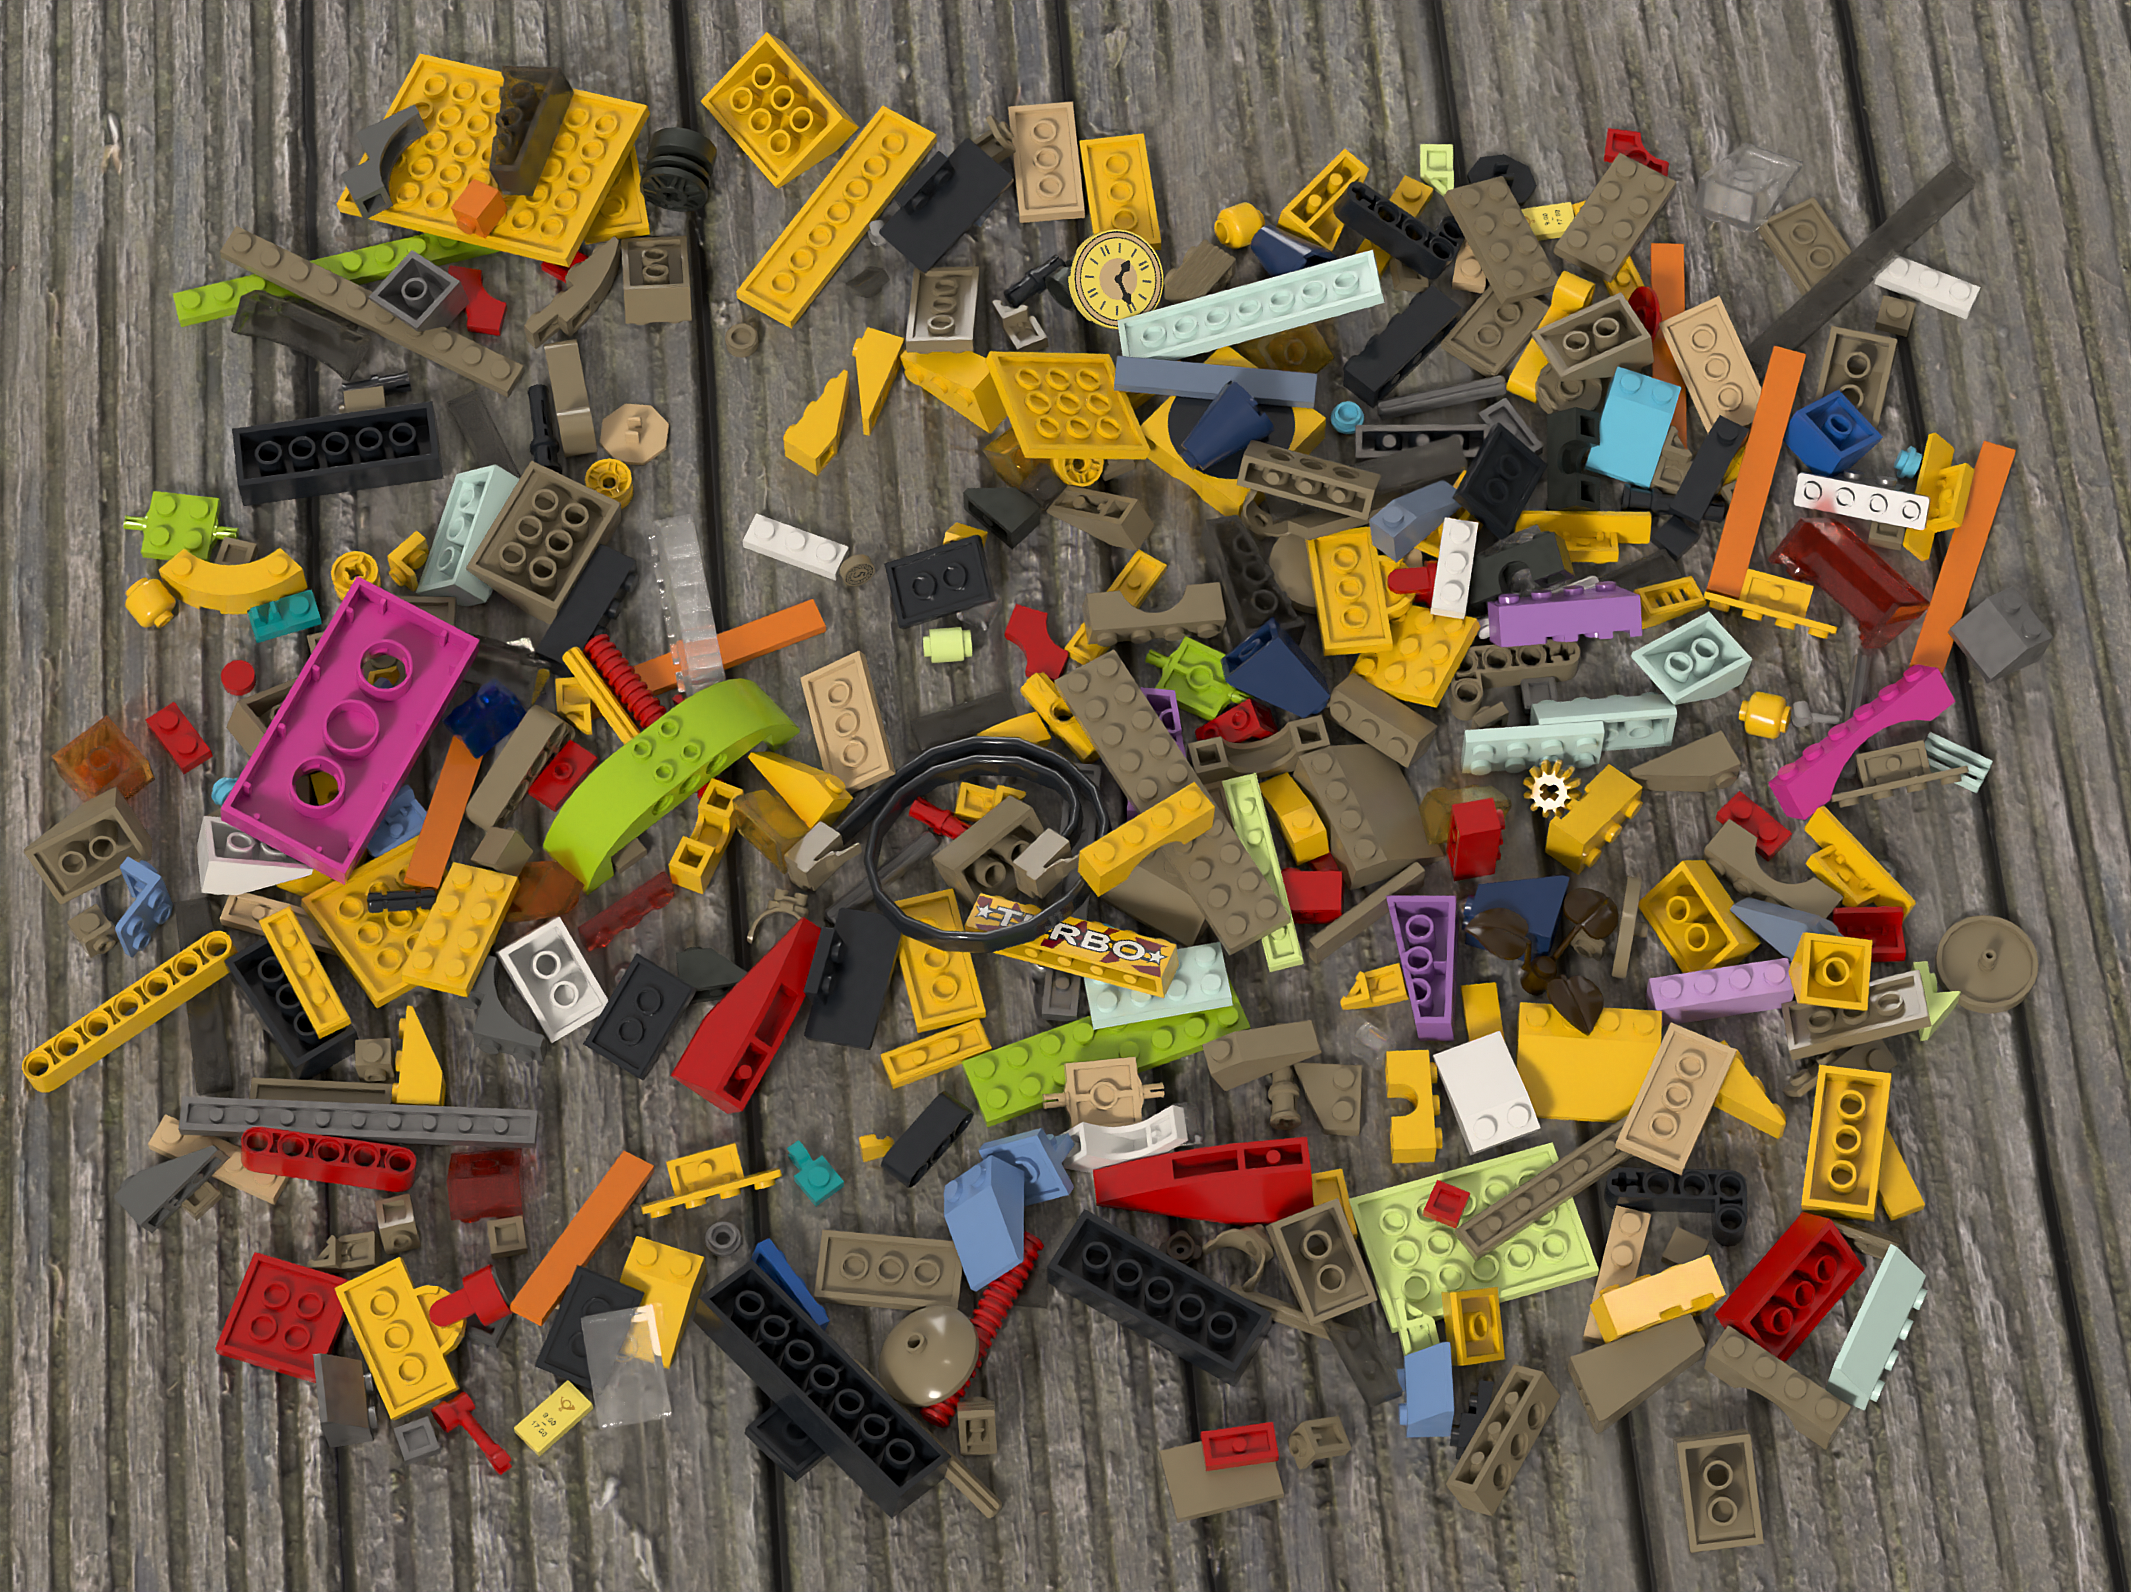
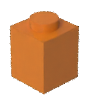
M476 179L470 182L451 207L457 220L456 225L460 230L469 235L474 233L485 239L508 210L498 189Z

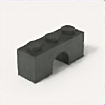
M1573 407L1547 415V511H1600V478L1582 474L1580 467L1584 453L1588 449L1600 445L1598 412Z
M1544 531L1535 534L1532 540L1523 544H1508L1501 548V552L1491 556L1479 555L1474 557L1468 592L1470 604L1481 612L1488 610L1487 602L1499 600V595L1511 594L1510 581L1514 574L1522 569H1530L1533 581L1543 589L1575 578L1565 540L1555 532Z

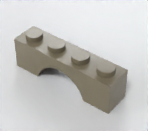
M1220 582L1186 585L1180 602L1173 608L1159 613L1145 612L1135 608L1124 598L1120 591L1086 593L1082 606L1088 644H1098L1102 647L1112 646L1117 642L1123 641L1142 644L1151 639L1158 638L1176 641L1184 636L1198 635L1200 638H1210L1222 632L1226 621Z
M1322 715L1290 721L1276 734L1255 742L1232 743L1220 736L1188 743L1187 761L1203 785L1256 773L1257 779L1295 771L1300 755L1328 747L1330 742Z
M1730 819L1705 847L1702 860L1706 861L1716 877H1722L1727 880L1742 896L1819 915L1829 921L1832 919L1833 909L1841 908L1843 896L1815 877L1803 883L1786 884L1766 875L1760 868L1755 855L1757 837Z
M1729 1325L1708 1352L1704 1369L1734 1389H1750L1772 1401L1789 1417L1795 1430L1825 1450L1846 1423L1851 1409L1849 1405Z

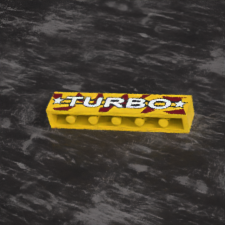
M980 893L965 923V931L988 932L1028 921L1043 909L1032 904L1024 905L1009 901L1002 896H990ZM1072 916L1034 941L993 952L1161 998L1165 997L1179 967L1176 944H1172L1165 939H1153L1138 935L1131 930H1119L1105 926L1097 921L1089 922L1073 918Z

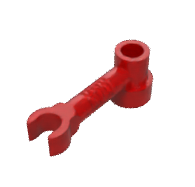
M462 1391L450 1401H442L431 1409L435 1421L444 1432L449 1433L458 1425H462L485 1453L486 1458L499 1475H502L512 1467L509 1463L511 1458L507 1452L492 1440L471 1414L476 1408L466 1392Z

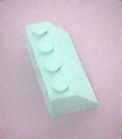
M496 464L456 474L416 591L417 594L424 597H456L457 605L466 607L486 603L493 589L467 571L466 566L512 493L519 478Z
M1647 692L1640 696L1630 697L1611 695L1604 699L1579 697L1572 701L1556 702L1554 700H1543L1538 704H1532L1529 720L1530 726L1603 721L1605 734L1602 751L1671 746L1677 709L1665 694H1658L1656 692Z
M1892 1244L1888 1248L1834 1363L1825 1389L1838 1399L1864 1411L1869 1400L1877 1402L1885 1385L1884 1381L1879 1380L1884 1369L1892 1370L1900 1352L1894 1349L1898 1338L1906 1340L1914 1322L1908 1319L1912 1308L1920 1310L1928 1290L1922 1288L1926 1275L1898 1247Z

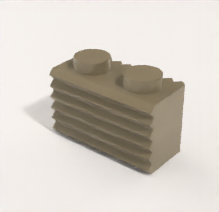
M1204 239L1197 248L1191 246L1186 252L1183 264L1178 270L1173 268L1166 275L1163 281L1165 286L1164 298L1175 305L1222 291L1227 282H1230L1231 278L1235 275L1236 259L1225 253L1223 249H1219L1218 246H1214L1213 243H1209L1207 239Z

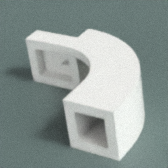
M1172 1105L1145 1121L1128 1126L1105 1127L1082 1122L1062 1133H1069L1075 1144L1064 1159L1063 1165L1066 1169L1093 1173V1170L1173 1153L1175 1147L1188 1141L1183 1107Z

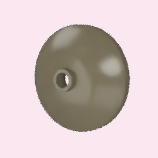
M944 1305L924 1307L902 1319L887 1336L879 1355V1377L889 1395L906 1406L927 1407L940 1403L955 1394L972 1374L978 1359L979 1338L975 1326L961 1311Z

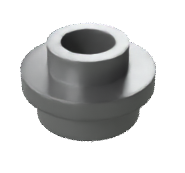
M729 1222L715 1223L706 1232V1247L715 1256H730L741 1245L740 1231ZM723 1236L730 1239L726 1245L718 1244L717 1240Z

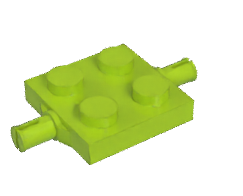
M153 491L150 509L145 518L125 515L124 518L125 530L143 531L144 538L141 554L144 558L171 560L181 550L186 549L197 558L210 562L212 549L218 539L223 540L224 537L238 539L239 536L238 527L220 526L218 518L221 501L219 498Z
M1186 636L1179 648L1169 657L1153 649H1150L1146 656V663L1162 669V677L1155 689L1175 690L1177 706L1209 722L1220 716L1223 709L1231 701L1241 704L1249 698L1255 700V696L1243 692L1225 681L1220 660L1226 654Z

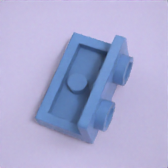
M408 784L399 790L366 847L367 852L373 859L420 835L427 812L415 799L413 790Z

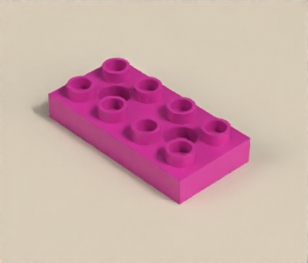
M357 576L222 805L221 820L345 885L479 653L480 640ZM389 655L399 659L404 664L407 677L401 684L393 688H377L366 681L364 669H362L363 666L370 659ZM323 771L336 779L338 791L340 792L330 803L313 806L299 799L296 792V781L304 774Z

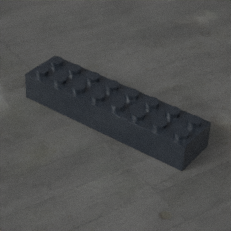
M750 1260L699 1297L693 1321L891 1519L944 1479L952 1456L753 1260Z

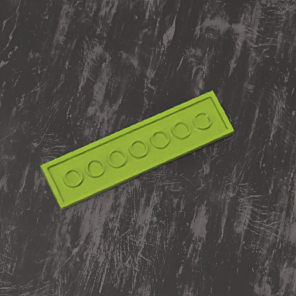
M1229 977L1228 982L1233 1006L1094 1030L1090 1015L962 1061L963 1071L987 1128L1041 1109L1045 1102H1056V1099L1043 1101V1094L1063 1093L1065 1086L1064 1064L1136 1057L1138 1074L1202 1051V1044L1232 1032L1251 1029Z

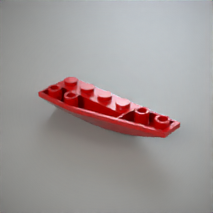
M801 917L706 1014L670 1076L727 1114L743 1111L780 1047L806 996L803 991L821 928L805 917Z
M1307 1137L1196 1148L1093 1170L1096 1206L1240 1226L1274 1223L1314 1207Z

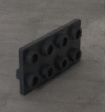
M965 138L948 158L938 151L894 198L900 209L879 230V234L915 267L926 274L1011 185L1014 179L972 140Z
M840 908L834 929L821 928L803 991L812 1003L804 1032L806 1039L864 1050L872 1048L903 934L884 914Z

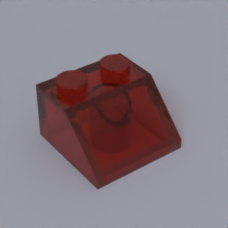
M522 1148L451 1153L447 1176L451 1220L473 1223L481 1218L496 1217L497 1219L523 1215L524 1175Z

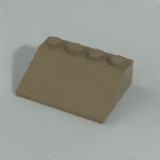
M531 460L466 566V570L527 614L551 625L599 544L606 546L620 524L621 503Z
M1370 744L1328 746L1298 757L1293 778L1312 803L1326 829L1329 850L1339 871L1343 873V878L1349 891L1396 876L1414 862H1418L1423 867L1444 859V855L1395 760Z

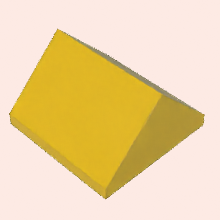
M1802 933L1788 970L1797 1003L1867 1011L1872 940Z
M1498 1287L1441 1292L1446 1342H1450L1452 1365L1464 1366L1504 1360L1505 1353Z

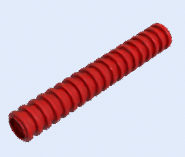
M607 634L595 636L586 644L583 654L586 657H590V663L596 665L597 672L603 673L602 678L605 681H609V687L615 689L616 696L621 697V702L624 705H628L627 710L634 713L635 720L640 721V726L646 729L666 714L667 709L663 705L659 706L660 700L656 697L653 698V691L647 690L648 685L646 682H641L639 674H634V667L628 666L629 661L626 658H622L620 650H615L616 645L614 642H609L610 637ZM717 776L713 778L724 782L722 778H717ZM709 782L695 792L698 793L697 798L701 800Z
M1024 1231V1261L989 1283L988 1286L990 1288L984 1290L983 1296L985 1298L978 1301L979 1309H974L972 1312L974 1318L969 1319L975 1326L979 1338V1354L974 1370L965 1384L951 1397L940 1403L921 1408L920 1414L929 1423L941 1428L949 1427L950 1421L948 1419L955 1416L954 1408H957V1402H960V1398L965 1397L966 1392L964 1389L971 1386L970 1378H975V1368L981 1367L982 1362L980 1359L987 1356L985 1350L992 1346L990 1340L997 1337L996 1329H1001L1003 1325L1001 1320L1006 1319L1008 1316L1006 1310L1012 1309L1013 1303L1011 1301L1018 1297L1016 1291L1023 1288L1022 1280L1028 1279L1029 1274L1027 1271L1032 1270L1034 1267L1032 1261L1038 1260L1039 1254L1037 1252L1042 1251L1044 1248L1042 1241L1033 1234Z

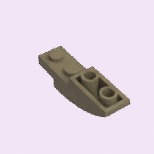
M615 236L607 243L599 244L592 252V255L585 261L573 265L565 276L568 290L558 293L550 305L541 312L537 311L529 317L524 325L527 341L535 349L560 329L570 338L585 324L602 303L613 284L622 257L619 240Z

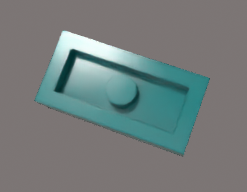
M312 589L252 607L247 612L257 643L322 624Z

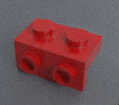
M1844 907L1833 909L1831 922L1837 926L1838 932L1844 937L1872 940L1871 962L1905 961L1906 949L1902 929L1903 907Z

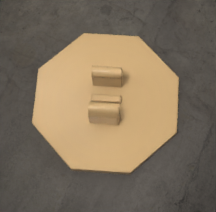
M624 404L603 419L600 446L613 459L619 460L624 464L645 465L666 450L669 424L651 405Z

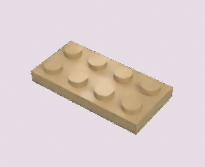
M1073 101L1008 107L1009 125L1014 135L1011 142L1016 150L1013 153L1020 223L1085 218Z
M1720 296L1660 322L1661 331L1707 433H1709L1719 415L1745 428L1751 427L1761 393V386Z
M857 651L801 677L823 770L841 779L849 794L896 774L866 656L862 652Z
M1670 1023L1618 1136L1615 1148L1682 1175L1736 1056L1737 1050Z

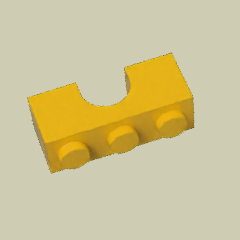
M711 778L698 804V818L694 831L690 838L682 837L669 863L671 882L673 884L704 894L746 809L743 789Z
M1429 1050L1386 1051L1385 1077L1387 1098H1404L1415 1106V1110L1409 1115L1391 1117L1390 1144L1392 1164L1435 1162L1436 1149H1442L1441 1127L1435 1128L1434 1116H1440L1439 1095H1432V1083H1437L1436 1063L1430 1062Z

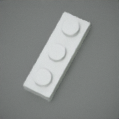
M1891 252L1887 253L1875 279L1876 285L1966 320L1981 288Z
M759 514L755 515L743 539L744 548L835 581L839 575L840 566L849 555L848 546Z
M1444 518L1430 614L1464 619L1478 529L1477 522Z

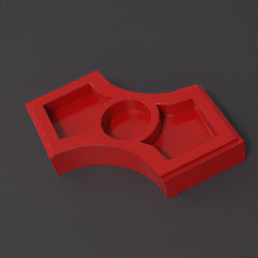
M1608 128L1604 154L1605 162L1613 163L1617 155L1621 153L1668 177L1669 163L1657 159L1645 149L1641 141V132Z
M449 265L448 274L461 282L469 300L468 305L463 309L468 318V331L500 336L507 312L506 302L493 298L485 291L482 270Z
M1016 604L1005 630V638L1019 646L1025 654L1027 660L1026 676L1031 677L1035 673L1044 672L1054 683V680L1060 678L1063 674L1069 658V651L1057 646L1049 637L1047 632L1048 613Z

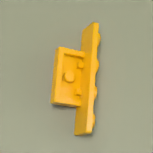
M1936 432L1928 435L1915 494L1931 498L1927 525L1923 530L1907 527L1903 540L1904 548L1920 561L1929 560L1935 533L1962 526L1975 470L1967 463L1951 467L1954 447Z
M1522 511L1515 524V541L1528 542L1537 533L1544 531L1555 532L1565 540L1571 563L1594 562L1604 564L1607 562H1618V543L1648 544L1650 542L1652 518L1650 512Z
M1747 569L1739 600L1706 591L1703 597L1705 600L1710 601V608L1728 612L1730 607L1743 610L1741 616L1761 621L1763 616L1776 619V626L1794 630L1796 624L1808 627L1809 635L1828 639L1829 633L1836 635L1838 629L1835 626L1805 619L1814 586L1752 569Z
M1825 806L1817 808L1804 829L1822 850L1812 854L1805 864L1816 874L1819 880L1843 896L1842 904L1846 907H1865L1873 902L1877 907H1903L1904 921L1915 906V900Z
M734 1142L665 1161L675 1196L642 1204L640 1207L643 1214L650 1213L651 1218H657L672 1213V1206L685 1203L686 1209L706 1204L705 1197L719 1194L720 1199L740 1195L741 1187L754 1184L755 1190L773 1186L776 1184L775 1178L781 1177L782 1174L779 1168H773L744 1176Z

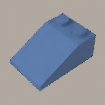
M992 1155L945 1185L944 1217L970 1289L977 1292L1024 1261V1171Z

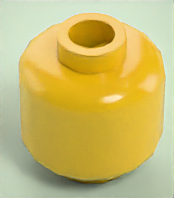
M1243 202L1220 211L1214 225L1215 234L1222 244L1231 249H1239L1251 244L1256 232L1265 226V219L1263 214L1252 204Z
M144 577L135 582L126 591L125 607L143 628L154 625L157 628H161L174 617L171 611L175 607L176 600L160 580L155 578L148 580Z
M1756 691L1752 694L1749 701H1742L1739 720L1745 721L1744 727L1748 734L1776 739L1780 736L1781 732H1787L1792 707L1787 706V701L1782 696Z

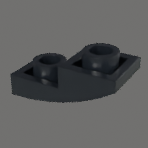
M1479 1380L1478 1392H1470L1468 1413L1461 1412L1459 1425L1452 1424L1450 1446L1457 1447V1460H1460L1490 1407L1494 1385L1492 1381Z

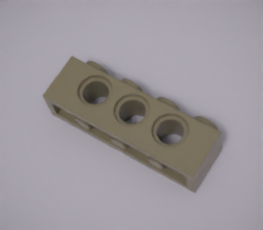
M1251 440L1243 454L1237 485L1368 520L1375 505L1382 475Z
M1515 1364L1510 1370L1446 1483L1463 1508L1493 1516L1560 1398L1559 1393L1544 1372Z

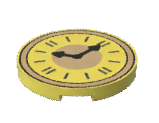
M1107 230L1087 238L1076 250L1071 274L1068 276L1069 290L1074 304L1087 320L1093 321L1105 328L1118 329L1117 320L1155 310L1163 291V270L1156 252L1142 237L1126 230Z

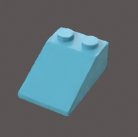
M1617 366L1609 384L1599 417L1600 445L1590 448L1584 469L1649 489L1681 387Z

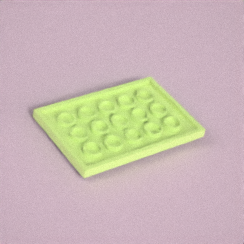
M1553 1142L1348 1199L1353 1212L1357 1233L1392 1333L1398 1332L1394 1298H1401L1432 1317L1435 1321L1444 1319L1441 1292L1498 1287L1499 1303L1598 1276L1599 1269L1573 1197L1478 1261L1473 1259L1455 1236V1228L1423 1216V1210L1437 1180L1470 1192V1199L1457 1226L1458 1228L1559 1161Z

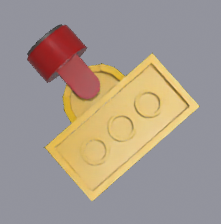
M1370 527L1352 528L1312 540L1305 539L1324 656L1391 651L1393 642L1389 620L1401 617L1409 611L1413 602H1426L1427 608L1431 609L1438 560L1424 561L1423 567L1409 568L1403 562L1404 558L1396 563L1387 555H1378L1377 548L1372 545Z
M401 1257L334 1288L392 1420L399 1419L459 1389L446 1355L456 1349L464 1337L467 1317L476 1314L482 1324L488 1326L514 1313L510 1310V1304L514 1297L503 1274L496 1265L489 1264L462 1277L464 1288L452 1294L439 1286L425 1285L415 1288Z

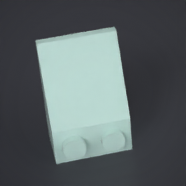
M1710 612L1632 652L1631 655L1633 660L1674 705L1716 698L1742 684L1752 662V658Z

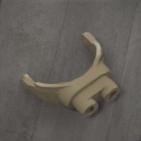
M1250 489L1243 502L1241 518L1238 520L1239 527L1243 530H1251L1259 540H1264L1266 537L1271 536L1281 537L1291 534L1288 532V520L1291 519L1272 516L1261 510L1253 500L1257 490Z
M776 888L773 901L769 900L767 909L753 923L748 933L747 941L753 944L756 939L757 929L761 923L774 914L789 913L798 920L801 917L808 919L809 909L806 908L808 895L795 893L794 897H789V891Z
M1259 1223L1251 1228L1246 1226L1240 1230L1231 1229L1223 1231L1202 1247L1204 1255H1208L1220 1248L1232 1247L1246 1252L1253 1258L1257 1264V1271L1243 1285L1242 1289L1245 1292H1250L1255 1288V1285L1263 1275L1265 1264L1273 1258V1252H1275L1271 1239L1266 1235L1264 1227Z

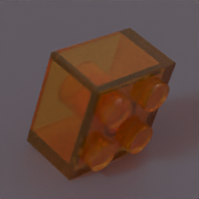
M107 715L52 755L59 776L84 803L114 787L118 788L127 801L155 780L147 758Z

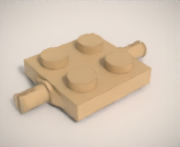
M1136 1057L1064 1064L1065 1086L1063 1093L1043 1094V1101L1057 1100L1056 1102H1045L1043 1107L1044 1109L1065 1107L1069 1115L1070 1129L1082 1122L1105 1127L1128 1126L1142 1122L1141 1108L1144 1099L1164 1098V1091L1150 1092V1090L1164 1089L1162 1082L1142 1085L1137 1074Z

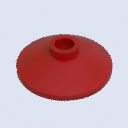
M1640 286L1633 291L1628 303L1650 334L1653 344L1660 329L1659 323L1662 322V314L1655 291L1650 287Z

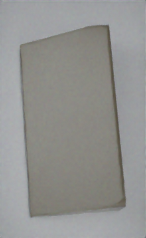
M1831 1217L1832 1222L1852 1250L1883 1260L1890 1244L1899 1248L1901 1241L1899 1238L1837 1217Z

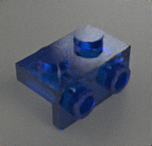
M494 678L489 683L480 687L478 692L462 705L453 709L451 714L444 718L442 722L448 731L465 744L471 755L478 759L518 727L526 711L516 695Z

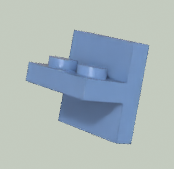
M1043 1128L986 1142L978 1150L983 1160L992 1155L1024 1171V1206L1067 1196L1074 1188L1062 1165V1162L1075 1145L1069 1133L1054 1137L1053 1134L1046 1135Z

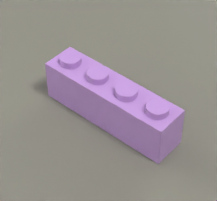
M1788 958L1649 978L1645 995L1648 1010L1662 1011V1026H1667L1670 1023L1680 1024L1782 1008V1003L1792 1001L1794 996L1788 972L1790 968Z

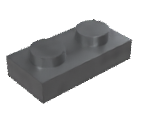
M1507 398L1478 413L1477 420L1480 424H1490L1491 429L1493 425L1499 422L1537 456L1543 453V445Z

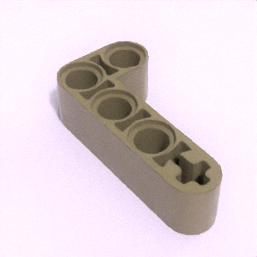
M577 339L544 344L564 456L566 458L598 452Z
M1549 639L1546 644L1500 647L1497 645L1469 647L1459 666L1469 670L1465 672L1457 670L1447 688L1452 714L1460 720H1472L1475 713L1481 709L1483 689L1519 686L1521 680L1530 678L1555 677V682L1571 680L1578 671L1580 659L1579 645L1575 641L1558 642ZM1524 661H1534L1536 665H1527ZM1495 663L1502 665L1503 667L1496 669L1490 667V664ZM1470 697L1473 701L1464 702L1460 698Z
M539 705L532 706L466 806L464 817L488 832L491 826L504 828L552 752L558 754L570 739L574 741L576 730Z

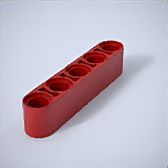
M267 1127L249 1128L241 1137V1163L247 1170L252 1172L391 1192L407 1191L415 1182L416 1156L410 1149L405 1147ZM254 1147H259V1148H262V1149H264V1150H261V1151H253V1150H251V1149L254 1148ZM294 1152L298 1153L299 1155L289 1156L287 1155V1153ZM330 1157V1158H333V1159H335V1160H333V1161H324V1160H322V1159H323V1158ZM365 1162V1163H368V1164H370V1165H369V1166H360V1165H358V1164ZM400 1167H401V1168H404V1169H406V1170H405V1171L398 1172V1171H395L394 1168H400Z

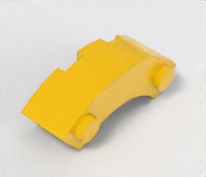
M281 548L262 559L241 565L210 563L197 558L186 549H183L159 569L163 585L174 597L195 608L200 609L204 607L219 610L221 614H248V610L252 607L301 593L308 588L303 568Z

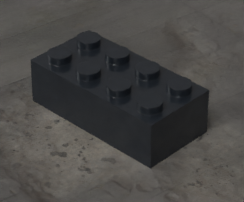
M266 936L224 960L231 981L297 1080H310L355 1053V1040H359L352 1024L319 1039Z

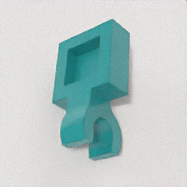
M799 1140L787 1148L789 1152L788 1158L800 1171L794 1175V1181L815 1207L844 1187V1181L823 1155L813 1161Z

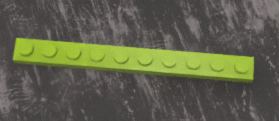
M425 233L310 262L357 285L386 279L411 250L436 266L500 251ZM256 274L173 293L181 327L303 299V297Z

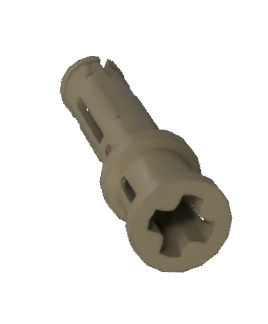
M1293 1064L1272 1072V1085L1268 1090V1098L1272 1101L1273 1108L1270 1126L1278 1130L1295 1129L1302 1123L1301 1115L1297 1113V1099L1300 1097V1089L1294 1084Z

